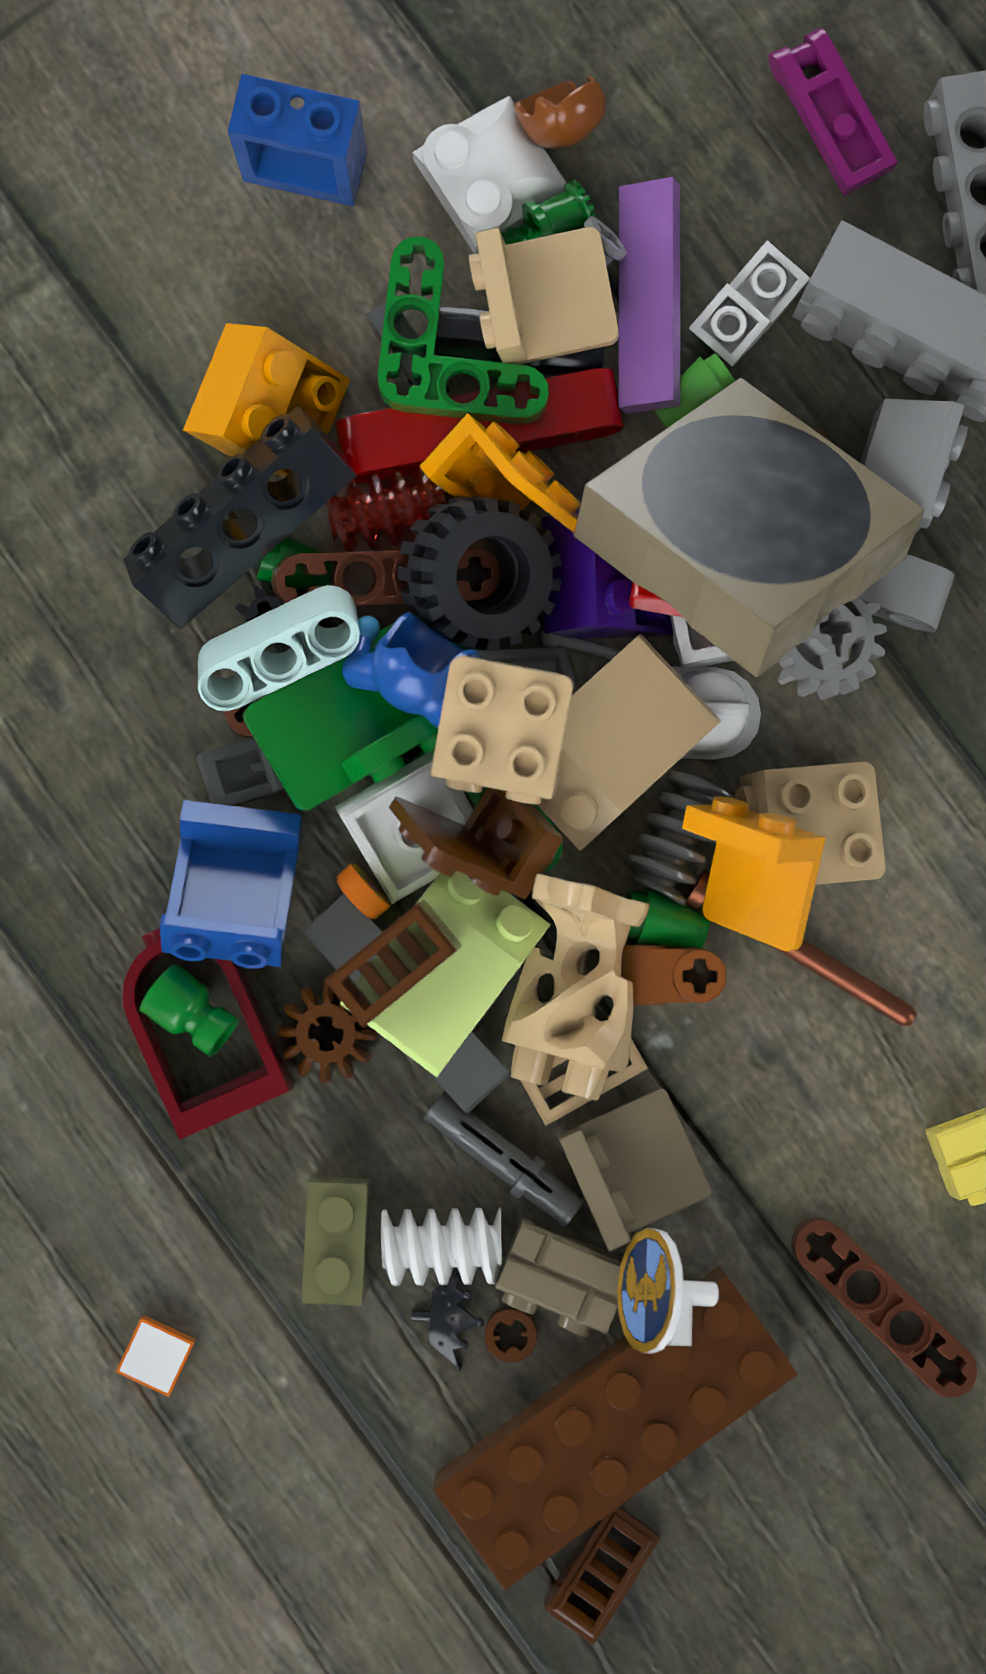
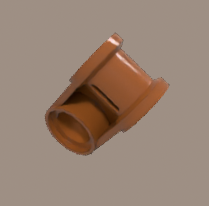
M625 944L622 950L621 977L633 982V1005L704 1003L718 997L725 987L727 979L725 966L721 959L709 950L701 948L667 947V945L648 946ZM695 959H703L704 966L715 972L714 980L705 981L702 991H694L693 984L682 978L683 970L693 969Z

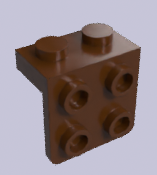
M488 787L465 825L397 796L394 797L389 806V809L401 822L398 827L400 833L424 850L421 858L427 865L439 873L450 877L456 871L468 875V878L476 886L495 896H499L501 891L504 890L526 899L534 887L537 874H542L552 863L557 849L564 840L532 804L510 800L505 797L506 791Z

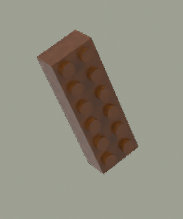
M720 1266L699 1280L716 1283L719 1297L716 1305L713 1307L693 1306L692 1346L666 1345L663 1350L648 1354L633 1349L624 1335L435 1474L434 1493L504 1591L798 1375Z

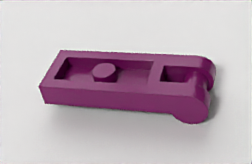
M818 28L803 37L804 43L791 50L784 46L770 53L768 61L775 79L785 88L841 193L845 196L893 171L898 161L827 32L823 28ZM813 64L819 68L821 74L807 80L802 70Z

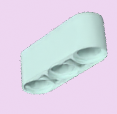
M326 585L319 587L208 641L203 645L198 654V691L201 699L209 707L216 710L230 711L238 709L349 655L356 648L360 637L357 611L353 597L346 590L338 586ZM330 616L339 617L344 620L341 625L334 628H324L318 625V622ZM277 642L291 646L286 652L279 654L270 653L264 649L268 645ZM222 668L232 669L238 673L228 679H221L212 675L213 672Z

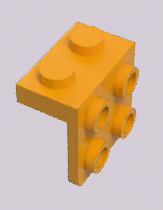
M467 413L420 465V468L430 480L453 497L463 496L472 498V496L507 500L521 505L520 510H523L533 500L575 533L578 516L574 512L581 506L580 502L558 481L555 480L552 484L548 482L555 475L554 472L532 451L529 450L525 455L520 451L518 453L515 452L520 445L494 421L488 428H485Z
M715 796L713 797L712 804L687 805L682 829L716 841L703 903L705 918L783 951L799 949L803 942L826 837L796 827L797 821L792 818L772 813L760 814L748 810L749 804L735 798Z

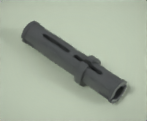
M446 1091L443 1092L423 1118L426 1123L429 1122L465 1150L467 1154L511 1186L509 1190L511 1195L517 1199L521 1196L525 1197L556 1221L562 1229L569 1223L585 1201L583 1196L576 1194L543 1167L546 1164L544 1160L537 1155L533 1159L474 1113L471 1111L468 1114L465 1113Z

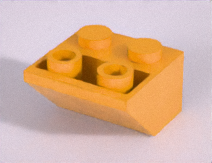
M226 323L183 431L232 457L236 454H243L258 441L264 428L270 421L279 415L288 414L299 405L328 435L351 379L268 327ZM281 469L276 471L275 474L286 477L291 469Z

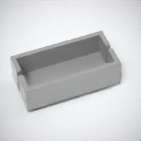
M841 220L812 274L792 317L801 321L802 329L811 336L823 341H831L833 338L853 348L852 354L864 364L875 368H882L885 365L904 375L903 381L912 389L926 395H934L936 392L953 402L963 404L965 407L962 415L974 421L985 422L986 295Z

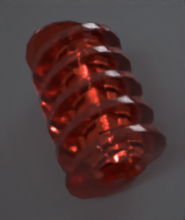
M420 466L415 467L413 483L411 485H408L400 470L392 471L390 488L385 489L377 474L369 475L367 492L362 493L353 479L345 486L344 496L339 497L336 494L326 502L334 543L335 539H339L346 552L356 551L358 535L361 534L370 549L378 548L381 531L384 530L393 545H399L402 541L404 527L408 526L410 529L417 519L428 521L430 519L427 512L429 508L436 504L446 505L444 490L430 480ZM411 531L414 538H416L417 535Z

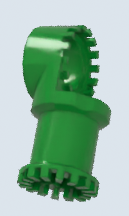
M572 180L564 185V190L561 193L538 204L535 201H528L522 204L524 224L514 229H507L505 233L501 232L505 244L509 245L585 228L584 222L589 217H597L596 213L592 211L594 209L593 204H586L590 197L589 195L583 197L586 191L584 188H581V183Z

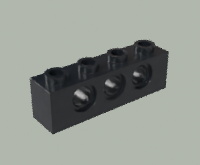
M297 405L288 414L279 415L270 421L264 428L261 438L243 454L233 455L226 460L218 470L216 478L199 493H192L183 498L175 507L172 516L155 532H147L134 542L128 555L123 559L132 585L181 630L357 475L343 451ZM291 469L282 480L276 482L268 481L270 476L276 471ZM237 508H246V511L239 518L224 520L230 511ZM190 548H202L197 555L191 558L180 557L183 552Z

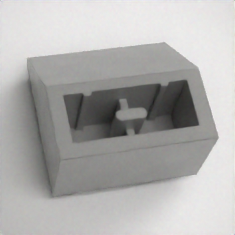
M884 399L874 413L859 463L925 509L916 530L917 532L921 528L927 529L933 516L939 518L946 504L950 483L942 481V478L950 460L957 461L966 439L968 427L959 424L965 405L951 401Z

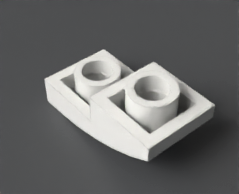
M767 240L735 279L722 288L689 329L733 367L803 291L810 277Z

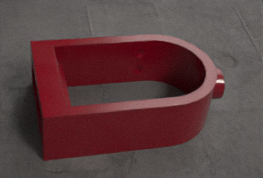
M160 928L143 935L142 939L146 948L134 959L127 971L123 984V1007L179 1140L292 1090L294 1086L242 967L233 961L214 959L227 977L265 1066L185 1101L150 1018L140 1011V1005L144 999L143 991L146 977L153 965L167 954L161 950Z

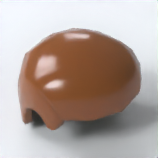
M592 76L587 77V83L580 87H577L573 81L569 80L515 102L513 107L522 129L533 143L544 148L560 149L580 143L592 133L605 115L606 100L600 84Z

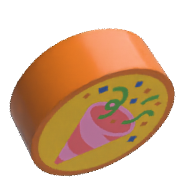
M351 862L336 876V882L340 889L366 917L376 920L391 906L389 899L380 887L354 862Z

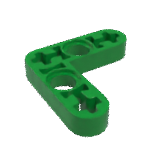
M413 236L401 241L394 249L391 258L378 367L379 392L384 402L392 409L409 413L464 418L468 413L475 420L517 425L530 424L538 420L545 412L549 392L544 376L535 368L519 364L435 355L445 274L443 253L435 242L426 237ZM414 254L425 255L426 265L434 267L433 270L427 269L422 273L421 296L410 294V269L402 266V264L412 263ZM402 291L406 295L397 296V292ZM433 294V297H432L431 300H428V299H426L425 297H422V296H427V295ZM412 309L420 311L429 322L425 333L416 339H407L399 335L394 328L395 320L399 314ZM392 348L400 352L413 354L411 365L413 380L421 382L420 386H411L408 395L405 396L398 395L396 385L388 382L389 378H399L402 366L401 353L390 354ZM426 352L425 358L415 355L416 353ZM458 374L472 375L480 385L479 395L469 403L460 404L454 402L446 392L449 380ZM489 377L499 378L497 382V390L512 392L516 390L518 382L529 383L530 393L539 395V398L529 399L526 409L515 408L513 397L496 394V407L486 406L490 395Z

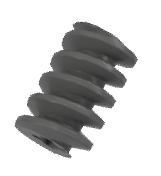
M671 771L667 780L678 794L660 792L656 799L668 814H648L646 822L657 834H638L635 842L646 855H627L624 863L635 874L634 877H630L631 879L684 906L687 900L675 888L676 884H696L698 879L686 865L688 862L707 863L708 857L697 846L699 841L716 843L714 840L682 829L686 806L712 804L713 797L715 796L735 797L700 777L686 772Z

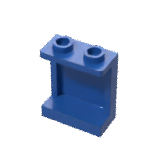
M183 800L180 815L181 839L167 911L166 914L161 916L160 922L162 952L172 953L177 958L186 961H200L205 958L233 961L241 967L250 969L262 968L266 965L281 967L301 845V814Z

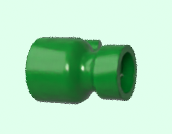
M178 964L169 967L156 980L140 1005V1011L167 1032L172 1034L188 1032L192 1035V1044L209 1057L213 1056L226 1043L239 1023V1019L224 1007H213L210 1005L208 988Z

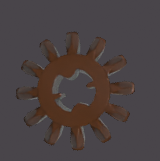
M325 983L323 988V1004L319 1003L315 992L310 987L302 989L301 996L308 1010L304 1011L296 1004L287 1003L283 1008L284 1012L299 1022L297 1026L282 1025L277 1027L278 1036H296L297 1044L289 1046L281 1052L285 1060L291 1059L300 1052L306 1056L297 1070V1074L301 1077H305L311 1072L315 1062L320 1063L319 1078L321 1083L327 1084L331 1082L333 1075L332 1063L334 1062L337 1063L345 1079L353 1077L355 1074L354 1068L347 1055L351 1054L360 1062L368 1063L372 1058V1054L356 1043L358 1039L366 1041L376 1040L378 1032L372 1028L359 1029L358 1021L351 1012L341 1004L335 1003L336 994L327 983ZM322 1016L332 1017L333 1027L343 1028L344 1035L342 1041L337 1039L332 1042L335 1047L334 1049L323 1048L322 1038L313 1037L314 1025L320 1026L323 1024L320 1018Z

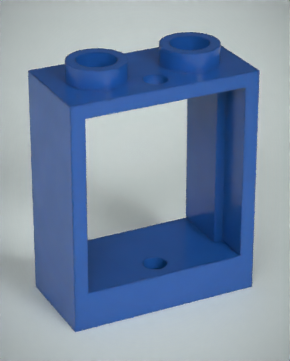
M242 73L228 127V134L243 181L354 207L367 155L360 100ZM296 97L304 100V105L299 109H295L290 105L291 101Z

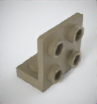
M663 1088L652 1091L557 1134L609 1251L631 1242L628 1233L704 1200L711 1195V1189L669 1095Z

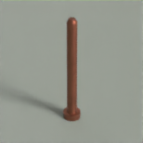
M705 868L700 872L696 884L690 887L685 897L687 900L685 904L695 910L704 903L710 871ZM803 939L801 947L794 951H783L775 948L900 1026H910L914 1022L917 1012L911 1004Z

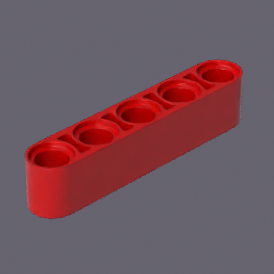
M608 368L591 369L545 378L549 392L548 403L545 412L538 420L522 425L496 422L520 445L515 451L517 453L519 451L526 453L529 450L537 451L599 439L616 434L624 429L614 373L612 369ZM527 382L517 383L516 390L512 392L499 391L497 387L491 388L486 406L496 407L497 394L513 397L515 408L526 409L528 400L538 399L539 395L530 393L529 383ZM480 391L449 396V398L454 402L465 404L475 400ZM387 408L340 419L335 423L338 446L357 475L349 483L362 484L422 473L423 470L420 468V465L463 418L409 413ZM477 420L485 428H488L492 423L490 421Z

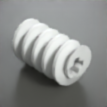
M501 1207L497 1211L493 1225H488L482 1208H475L469 1225H464L458 1208H452L446 1226L440 1225L434 1209H428L422 1226L416 1225L411 1209H404L399 1226L392 1225L387 1209L382 1210V1268L386 1269L391 1284L393 1286H400L406 1268H409L415 1284L424 1285L430 1268H434L438 1282L441 1285H447L453 1268H458L463 1283L471 1285L477 1267L482 1268L488 1284H495L502 1267Z

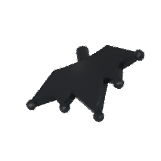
M459 1272L450 1278L447 1285H439L432 1291L431 1311L412 1310L411 1313L412 1321L430 1322L429 1343L454 1364L456 1371L462 1369V1364L457 1362L455 1349H466L469 1346L468 1341H462L457 1334L475 1325L482 1327L485 1323L482 1318L476 1319L458 1304L462 1299L468 1300L472 1296L471 1292L463 1291L457 1287L461 1278Z

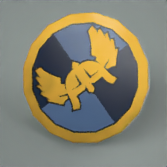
M646 1228L635 1234L626 1248L620 1266L617 1298L618 1315L623 1333L632 1348L642 1353L653 1354L663 1350L666 1345L692 1346L693 1306H715L719 1297L718 1287L714 1282L683 1280L682 1263L676 1244L667 1232L656 1228Z

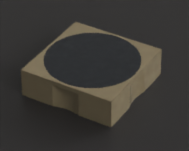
M739 378L587 483L583 493L574 537L636 585L649 590L668 602L693 629L755 677H759L809 637L814 628L828 613L847 602L855 600L905 560L925 509L744 379Z

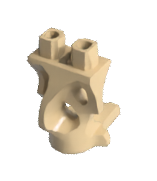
M537 874L532 898L536 899V902L553 919L557 928V941L554 960L547 958L544 951L536 947L533 948L526 958L502 1037L503 1042L516 1045L512 1059L511 1078L547 1086L554 1057L569 1059L561 1091L587 1099L598 1100L606 1083L609 1070L624 1073L629 1062L633 1019V982L621 977L622 950L630 927H639L647 915L649 904L623 898L594 886ZM597 949L600 952L599 964L587 974L590 952ZM548 973L554 979V994L549 1002L542 1003L538 999L537 987L540 977ZM604 996H609L613 999L614 1007L608 1020L600 1021L595 1018L596 1006Z

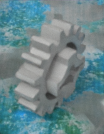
M863 592L855 600L847 602L828 613L814 628L809 637L776 662L783 668L778 682L783 685L796 679L798 680L797 693L799 696L804 697L817 690L820 700H826L839 695V692L844 695L860 688L859 681L861 682L873 677L876 673V670L869 661L883 657L886 651L880 645L874 643L876 636L887 632L886 625L873 623L871 617L880 609L879 603L873 602L865 605L861 599L865 593ZM852 646L850 656H848V649Z

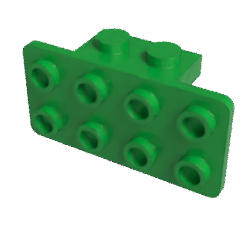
M394 623L381 630L379 636L372 641V653L379 640L388 633ZM454 643L455 645L463 648L464 650H468L466 646ZM346 657L275 690L249 705L243 713L245 724L292 802L301 811L311 810L368 775H371L375 784L407 766L401 757L405 753L420 746L426 755L433 751L436 746L438 728L425 717L395 708L384 699L379 691L350 687L345 682L342 674L343 663Z

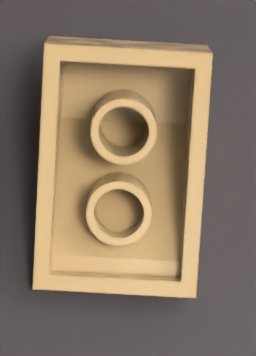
M640 634L571 696L559 766H562L558 790L552 800L542 798L541 804L537 805L581 851L715 728L721 720Z

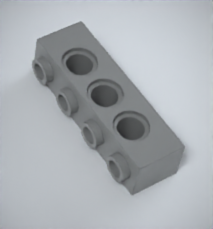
M986 71L939 78L929 100L924 102L923 119L927 135L935 136L938 156L933 161L934 183L938 192H945L948 212L943 215V235L946 246L955 249L958 269H954L952 278L986 295V258L980 250V244L986 243V205L977 203L970 193V188L973 187L986 189ZM972 132L977 134L982 139L984 148L973 149L968 147L962 141L960 133Z

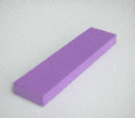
M667 177L619 186V239L627 251V255L619 261V408L626 414L680 406V184L674 177Z

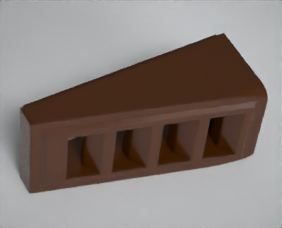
M423 899L324 981L360 1025L365 1027L453 955L462 945L431 906ZM414 922L419 925L437 947L438 951L432 956L429 955L408 929ZM395 938L419 965L412 972L389 946V943ZM375 954L378 955L399 981L393 988L390 987L369 961ZM358 970L380 996L373 1004L349 977L354 971Z
M617 1507L598 1521L544 1597L545 1610L552 1617L594 1645L661 1538L660 1535L622 1507ZM612 1526L638 1544L633 1553H630L607 1536ZM599 1548L624 1565L619 1573H616L594 1557ZM585 1570L609 1586L604 1594L581 1579ZM572 1591L595 1607L590 1615L567 1600Z

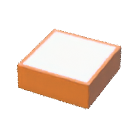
M143 1315L117 1367L116 1373L170 1397L197 1339Z

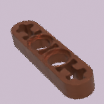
M467 548L459 561L457 569L467 568L469 558H473L475 567L484 568L485 579L476 581L475 591H470L468 581H457L459 592L464 601L485 599L494 593L501 576L499 563L485 549ZM400 550L297 554L285 557L276 565L272 573L271 584L277 598L287 603L297 598L296 589L286 587L285 576L295 574L296 564H302L304 574L320 575L327 574L324 561H331L333 564L330 571V585L346 590L342 581L343 572L349 564L357 561L364 563L370 568L373 574V585L362 596H354L349 593L354 599L355 606L405 604L400 593L405 588L401 580L398 579V566H404L408 562L409 556L400 554ZM323 586L307 587L304 590V594Z
M819 1217L806 1219L797 1226L792 1234L791 1247L793 1255L798 1262L927 1386L940 1396L949 1398L963 1396L971 1390L976 1382L978 1372L976 1361L971 1353L843 1230L828 1219ZM829 1231L833 1236L829 1239L828 1245L843 1260L847 1257L849 1250L855 1254L854 1258L839 1267L833 1281H829L826 1275L836 1269L819 1254L814 1255L811 1259L806 1256L811 1249L806 1238L812 1232L823 1236ZM868 1270L874 1273L877 1278V1292L867 1302H854L847 1295V1280L856 1271ZM910 1311L914 1312L920 1319V1333L912 1342L898 1343L890 1336V1322L899 1312ZM935 1333H938L941 1336L940 1339L931 1343ZM931 1343L934 1348L949 1360H953L957 1355L960 1356L955 1366L961 1374L954 1381L946 1376L936 1381L941 1371L934 1362L924 1353L921 1354L918 1363H915L912 1358L926 1350Z

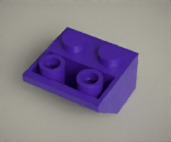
M580 509L574 512L577 516L579 515ZM552 515L542 517V529H549L555 539L548 546V550L560 553L562 565L553 568V577L562 580L560 592L551 590L548 601L554 603L555 606L550 616L544 615L545 634L577 638L637 637L640 634L643 637L673 635L670 615L634 609L629 606L632 581L574 537V533Z

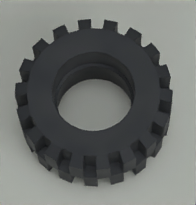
M459 496L450 498L449 505L436 504L427 510L430 516L428 521L417 519L410 528L417 535L414 542L403 541L400 554L409 556L407 566H398V579L407 581L409 584L408 589L400 592L405 604L416 608L412 614L453 643L473 649L476 647L486 651L499 650V644L509 647L522 642L520 632L533 635L541 627V624L536 619L539 614L550 616L555 606L554 603L548 601L551 590L560 592L562 579L553 577V568L562 565L560 553L548 550V546L555 541L550 530L537 528L541 521L538 516L532 511L520 510L521 505L507 500L472 496V498ZM486 537L495 546L499 554L501 576L494 593L481 604L470 607L459 592L457 568L466 549L477 540Z

